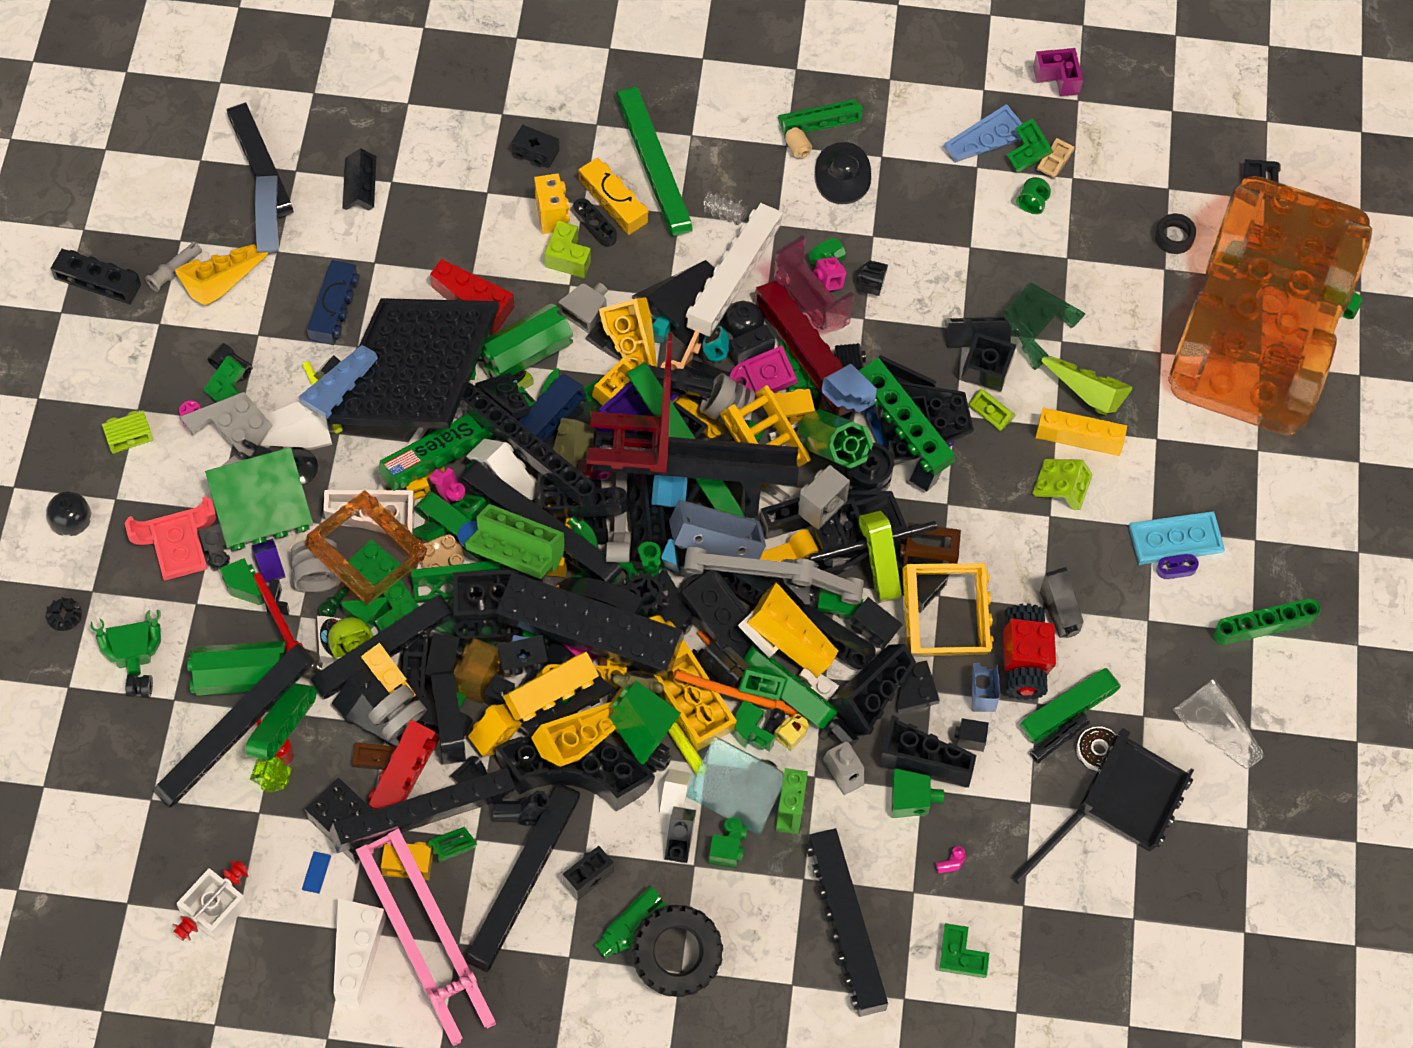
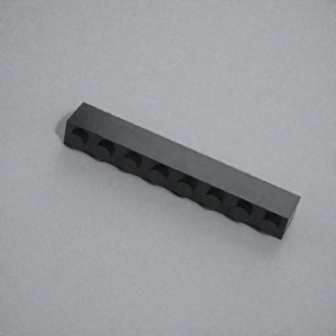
M508 768L335 822L329 833L337 853L375 842L398 828L402 833L492 804L494 801L508 799L516 788Z
M834 828L809 834L808 843L805 844L808 857L812 856L813 875L814 878H819L821 885L818 886L819 896L821 900L825 899L827 908H824L826 920L832 923L831 937L833 943H837L840 950L837 952L840 966L844 965L846 974L843 975L847 988H851L853 995L850 996L853 1011L857 1010L859 1017L886 1011L888 1000L837 829Z

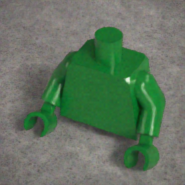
M148 610L146 613L148 621L106 628V632L103 631L104 621L101 618L99 619L102 626L99 629L94 628L91 621V629L97 632L95 637L100 651L110 662H116L118 668H127V675H140V665L149 664L151 656L156 653L161 644L160 624H158V620L161 618L160 610L156 611V619L151 618V612Z

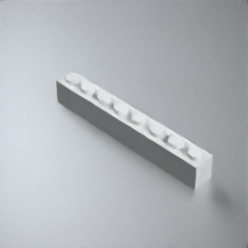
M760 203L756 210H752L748 223L743 224L739 237L736 236L732 242L730 251L726 250L724 253L723 262L717 264L713 277H709L705 283L704 291L698 293L695 305L689 307L686 313L688 328L706 336H711L780 228L783 212Z

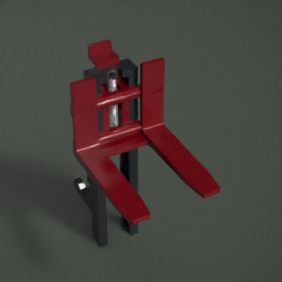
M668 332L661 415L657 417L591 411L590 427L614 429V432L596 431L595 448H588L587 460H579L578 470L584 475L591 476V467L594 464L593 470L741 482L745 489V515L750 519L756 518L759 510L761 484L797 486L799 467L797 466L798 447L669 437L672 333ZM625 430L653 432V435L627 434Z

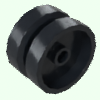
M873 443L872 449L868 451L866 462L853 468L846 467L844 476L850 480L849 489L886 491L889 488L894 468L893 456L886 447L879 443Z

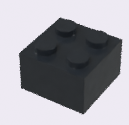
M976 332L963 367L961 379L1002 392L1014 358L1016 344Z

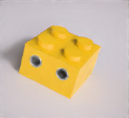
M559 173L534 177L535 199L542 234L553 233L558 221L570 222L568 198L565 197V183L560 181Z

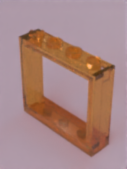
M366 490L362 491L308 533L305 541V546L367 605L421 563L427 552V548L422 544V541L411 534L406 525L401 524L394 518L392 512L385 509L378 502L377 498H373ZM361 509L411 555L408 560L375 586L324 539Z

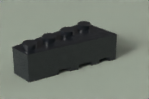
M906 644L888 645L832 698V701L855 735H870L874 730L873 725L884 714L883 709L888 701H892L896 695L894 693L895 690L904 682L916 663Z

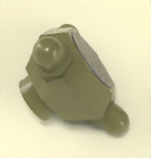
M629 671L624 675L616 674L613 677V682L622 688H625L627 685L632 687L637 680L653 693H660L664 689L663 684L658 681L657 677L648 672Z

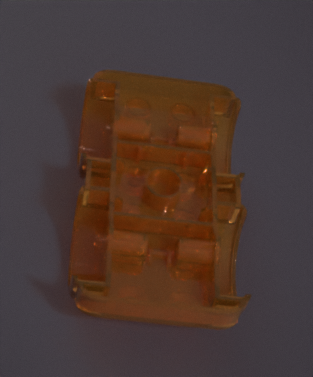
M1247 177L1241 184H1238L1231 194L1206 266L1208 279L1205 288L1197 294L1169 372L1168 381L1171 384L1172 393L1186 403L1276 433L1290 435L1306 427L1316 408L1337 346V336L1334 332L1338 320L1344 315L1349 305L1370 247L1373 230L1369 226L1370 219L1363 210L1263 177Z

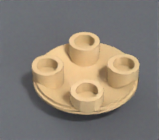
M452 535L441 536L424 543L420 554L421 563L424 568L463 564L465 558L462 545Z

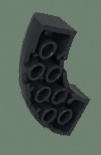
M520 736L495 747L496 756L502 769L508 768L514 786L520 794L537 787L561 783L591 791L604 799L617 812L643 796L655 780V775L645 764L639 763L637 758L626 753L624 748L605 742V739L580 760L561 767L540 756L531 736L525 738Z

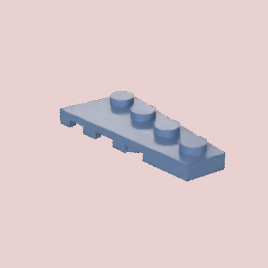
M1006 104L947 141L943 147L952 159L958 162L1022 141L1015 128L1023 123Z
M361 345L299 396L301 403L328 419L332 414L331 409L335 405L339 406L343 401L342 396L347 390L351 391L355 386V380L358 377H363L378 359L376 353Z

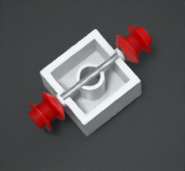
M239 860L236 863L230 861L232 867L229 870L223 869L224 879L209 868L176 903L180 912L184 915L180 916L181 923L179 925L172 924L175 928L173 933L180 940L184 941L187 939L190 941L189 934L192 931L198 933L199 927L216 941L248 906L244 895L232 887V884L241 885L240 878L242 876L249 877L246 873L248 868Z

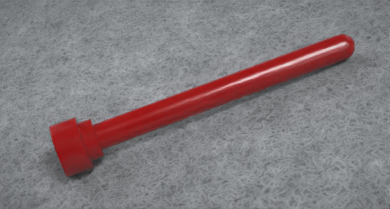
M255 573L254 580L287 644L285 652L287 653L296 644H300L303 647L302 643L294 639L263 575Z

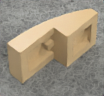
M1056 138L1051 146L1053 153L1043 158L1037 167V170L1053 178H1056L1074 151V146Z

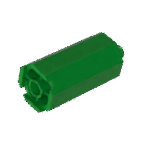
M550 303L487 337L479 358L483 360L485 364L483 369L489 378L510 372L513 376L573 343V339H570L573 337V332L566 317L563 314L558 315L557 311L560 309L557 305Z
M821 409L805 415L798 424V437L808 451L848 468H853L867 461L868 451L873 446V441L867 427Z
M271 641L194 647L193 650H190V658L187 659L188 672H192L190 692L196 693L197 696L249 692L286 654V642Z

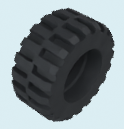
M668 905L654 910L640 922L633 935L631 958L638 976L648 987L666 996L684 997L698 993L699 990L706 988L710 981L716 977L719 966L722 964L723 944L719 930H717L715 923L705 913L690 906ZM671 928L688 930L695 936L699 944L697 962L691 969L683 973L676 974L664 970L655 958L657 939L663 932Z

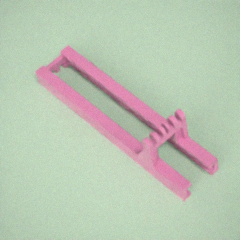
M399 828L369 845L356 849L360 861L452 1046L461 1043L463 1038L444 999L466 989L484 1027L488 1029L496 1025L478 988L477 980L473 972L468 968ZM385 843L394 845L460 977L459 981L447 984L444 989H438L372 857L373 849H379Z

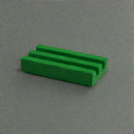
M462 827L430 839L427 845L429 848H434L432 852L435 855L438 854V860L442 862L475 849L477 843L468 830ZM462 835L465 836V837H463V838H461V839L453 840V841H451V842L448 843V844H445V845H442V846L439 845V844H441V843H444V842H446V841H449V840H452V839H454V838L460 837V836H462Z

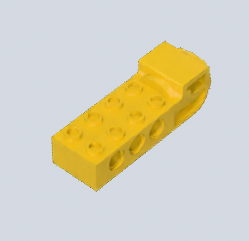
M657 615L649 618L675 627L671 621L665 622L661 616ZM683 639L669 678L666 679L655 674L653 675L664 686L663 691L659 693L661 698L681 712L676 721L697 752L734 731L737 720L718 692L673 678L674 671L679 670L710 680Z

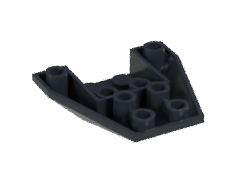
M898 381L946 444L974 432L965 392ZM883 383L877 384V388H882L884 386ZM889 399L886 403L894 404L897 400ZM878 406V415L885 447L892 454L894 462L919 458L918 455L914 456L907 447L909 443L905 438L902 440L895 432L896 427L892 422L888 423L882 415L884 411ZM902 415L899 419L905 421L910 416ZM915 431L912 433V436L919 437L922 435V432ZM928 447L925 449V452H932L935 448Z

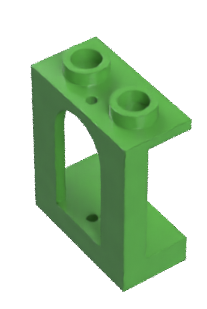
M785 768L776 831L799 834L808 771Z

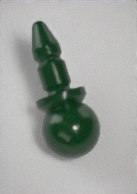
M349 585L340 588L333 597H328L327 601L321 603L318 609L320 616H335L336 609L341 607L339 603L348 593Z

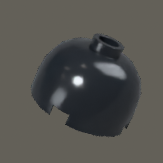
M744 300L730 305L722 321V327L732 335L733 339L764 325V317L759 307L750 301Z
M61 492L55 495L47 505V522L52 531L58 535L70 534V536H76L82 533L91 522L90 506L85 498L78 493Z

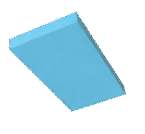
M1214 511L1129 524L1139 565L1156 563L1160 559L1169 556L1191 554L1199 557L1220 554L1225 551Z

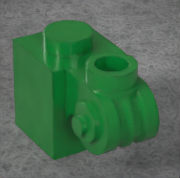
M730 817L725 821L724 833L726 836L713 834L709 864L736 868L737 861H742L744 847H740L741 839L746 840L748 826L743 825L740 819Z

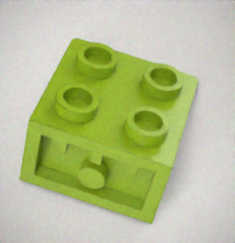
M1045 459L1034 487L1033 495L1035 497H1062L1066 499L1073 510H1081L1093 474L1084 460Z

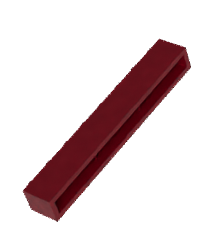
M779 280L756 287L755 304L762 311L837 416L854 411L855 409H846L845 406L837 407L823 394L822 385L824 378L842 369L843 366L839 358L835 357L831 352L829 345L822 340L818 330L813 328L808 317L799 309L797 302L793 301L786 287H783Z

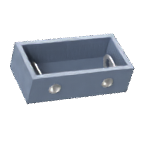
M678 500L669 520L674 545L682 549L698 547L707 551L706 554L760 559L766 547L761 524L759 521Z

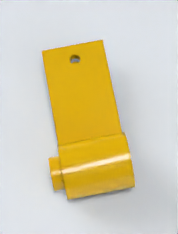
M804 529L793 534L788 543L763 551L760 560L781 562L783 559H804L809 557V554L820 552V549L810 531Z

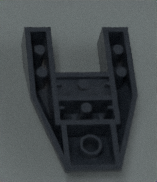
M848 491L847 502L819 530L812 526L821 550L824 551L865 540L866 537L863 535L859 525V515L881 510L888 518L892 532L906 529V523L893 492ZM800 497L761 508L760 522L767 539L812 526L798 515ZM868 548L815 562V568L838 575L869 556Z

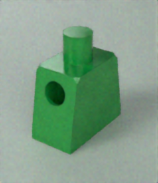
M894 769L892 777L891 818L929 814L931 803L944 802V789H931L930 776Z

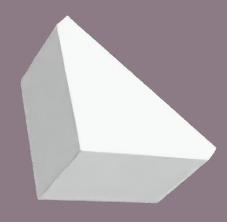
M669 769L664 783L660 813L671 815L674 806L685 807L692 773Z

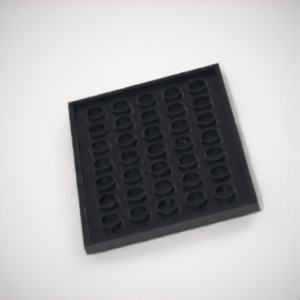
M381 298L359 347L363 345L374 351L378 359L363 377H358L355 380L354 388L351 391L347 390L342 396L343 401L339 406L335 405L331 409L332 414L327 419L328 424L450 429L499 311L498 301Z

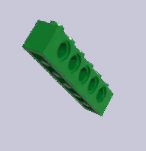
M879 357L859 370L873 386L877 383L884 384L882 388H877L874 406H880L884 411L882 415L888 423L892 422L896 427L895 432L901 440L905 438L909 443L907 445L908 449L914 456H919L922 460L920 463L926 472L930 471L936 476L956 462L954 452ZM889 399L897 400L894 404L886 403ZM902 415L910 416L905 421L899 419ZM915 431L922 432V435L919 437L912 436V433ZM928 447L935 448V451L932 453H926L925 449Z

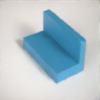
M654 475L652 505L676 507L678 500L686 501L688 478Z

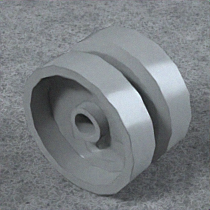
M406 684L385 697L368 715V718L375 726L386 723L381 730V734L388 742L404 733L410 720L417 722L427 711V708L420 700L409 704L413 699L414 693Z

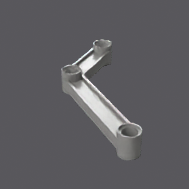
M616 472V487L623 488L627 493L628 473ZM626 512L621 515H615L614 531H609L606 562L629 563L631 532H626Z
M688 547L686 551L683 570L689 573L702 574L705 569L792 579V583L797 585H815L842 596L841 601L845 603H861L864 587L863 580L852 577L844 579L815 568V562L812 560L799 558L795 559V563L714 555L706 554L707 551L698 547Z

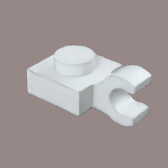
M805 668L799 675V679L828 701L831 700L839 688V685L821 674L816 678Z

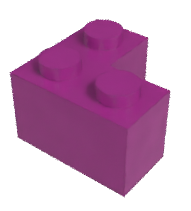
M1076 48L1036 51L1033 64L1036 81L1056 80L1060 96L1080 95L1083 77Z

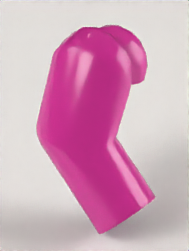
M956 846L953 848V853L949 860L936 862L938 874L958 871L966 860L965 849L961 846Z

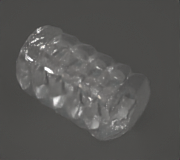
M709 188L703 202L704 213H711L714 217L719 215L721 220L726 218L727 222L730 223L734 220L735 225H740L746 216L749 203L747 202L745 206H742L743 200L740 199L736 204L734 196L728 201V194L725 193L720 198V191L712 195L713 188Z

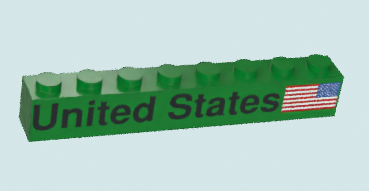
M522 386L518 388L519 393L524 395L531 408L536 401ZM467 414L452 422L450 429H439L381 459L379 462V475L393 491L407 487L418 478H424L431 471L444 467L448 462L461 458L465 453L473 450L483 439L495 440L497 437Z

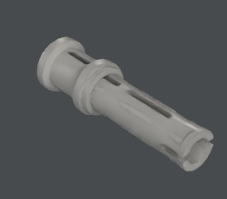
M193 241L167 264L159 265L157 271L151 276L147 275L145 277L148 286L155 292H158L165 282L173 279L176 268L190 262L202 252L201 247Z

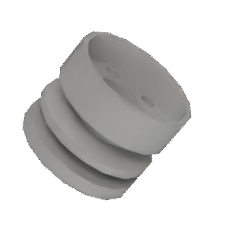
M721 373L714 379L710 399L702 398L700 412L711 419L719 417V423L725 425L719 413L734 404L740 409L754 401L755 392L750 388H746L743 384L736 386L734 379Z
M310 538L293 545L291 548L292 564L294 567L293 576L295 587L298 590L310 593L325 592L340 584L341 574L339 564L337 563L339 561L337 543L327 538Z

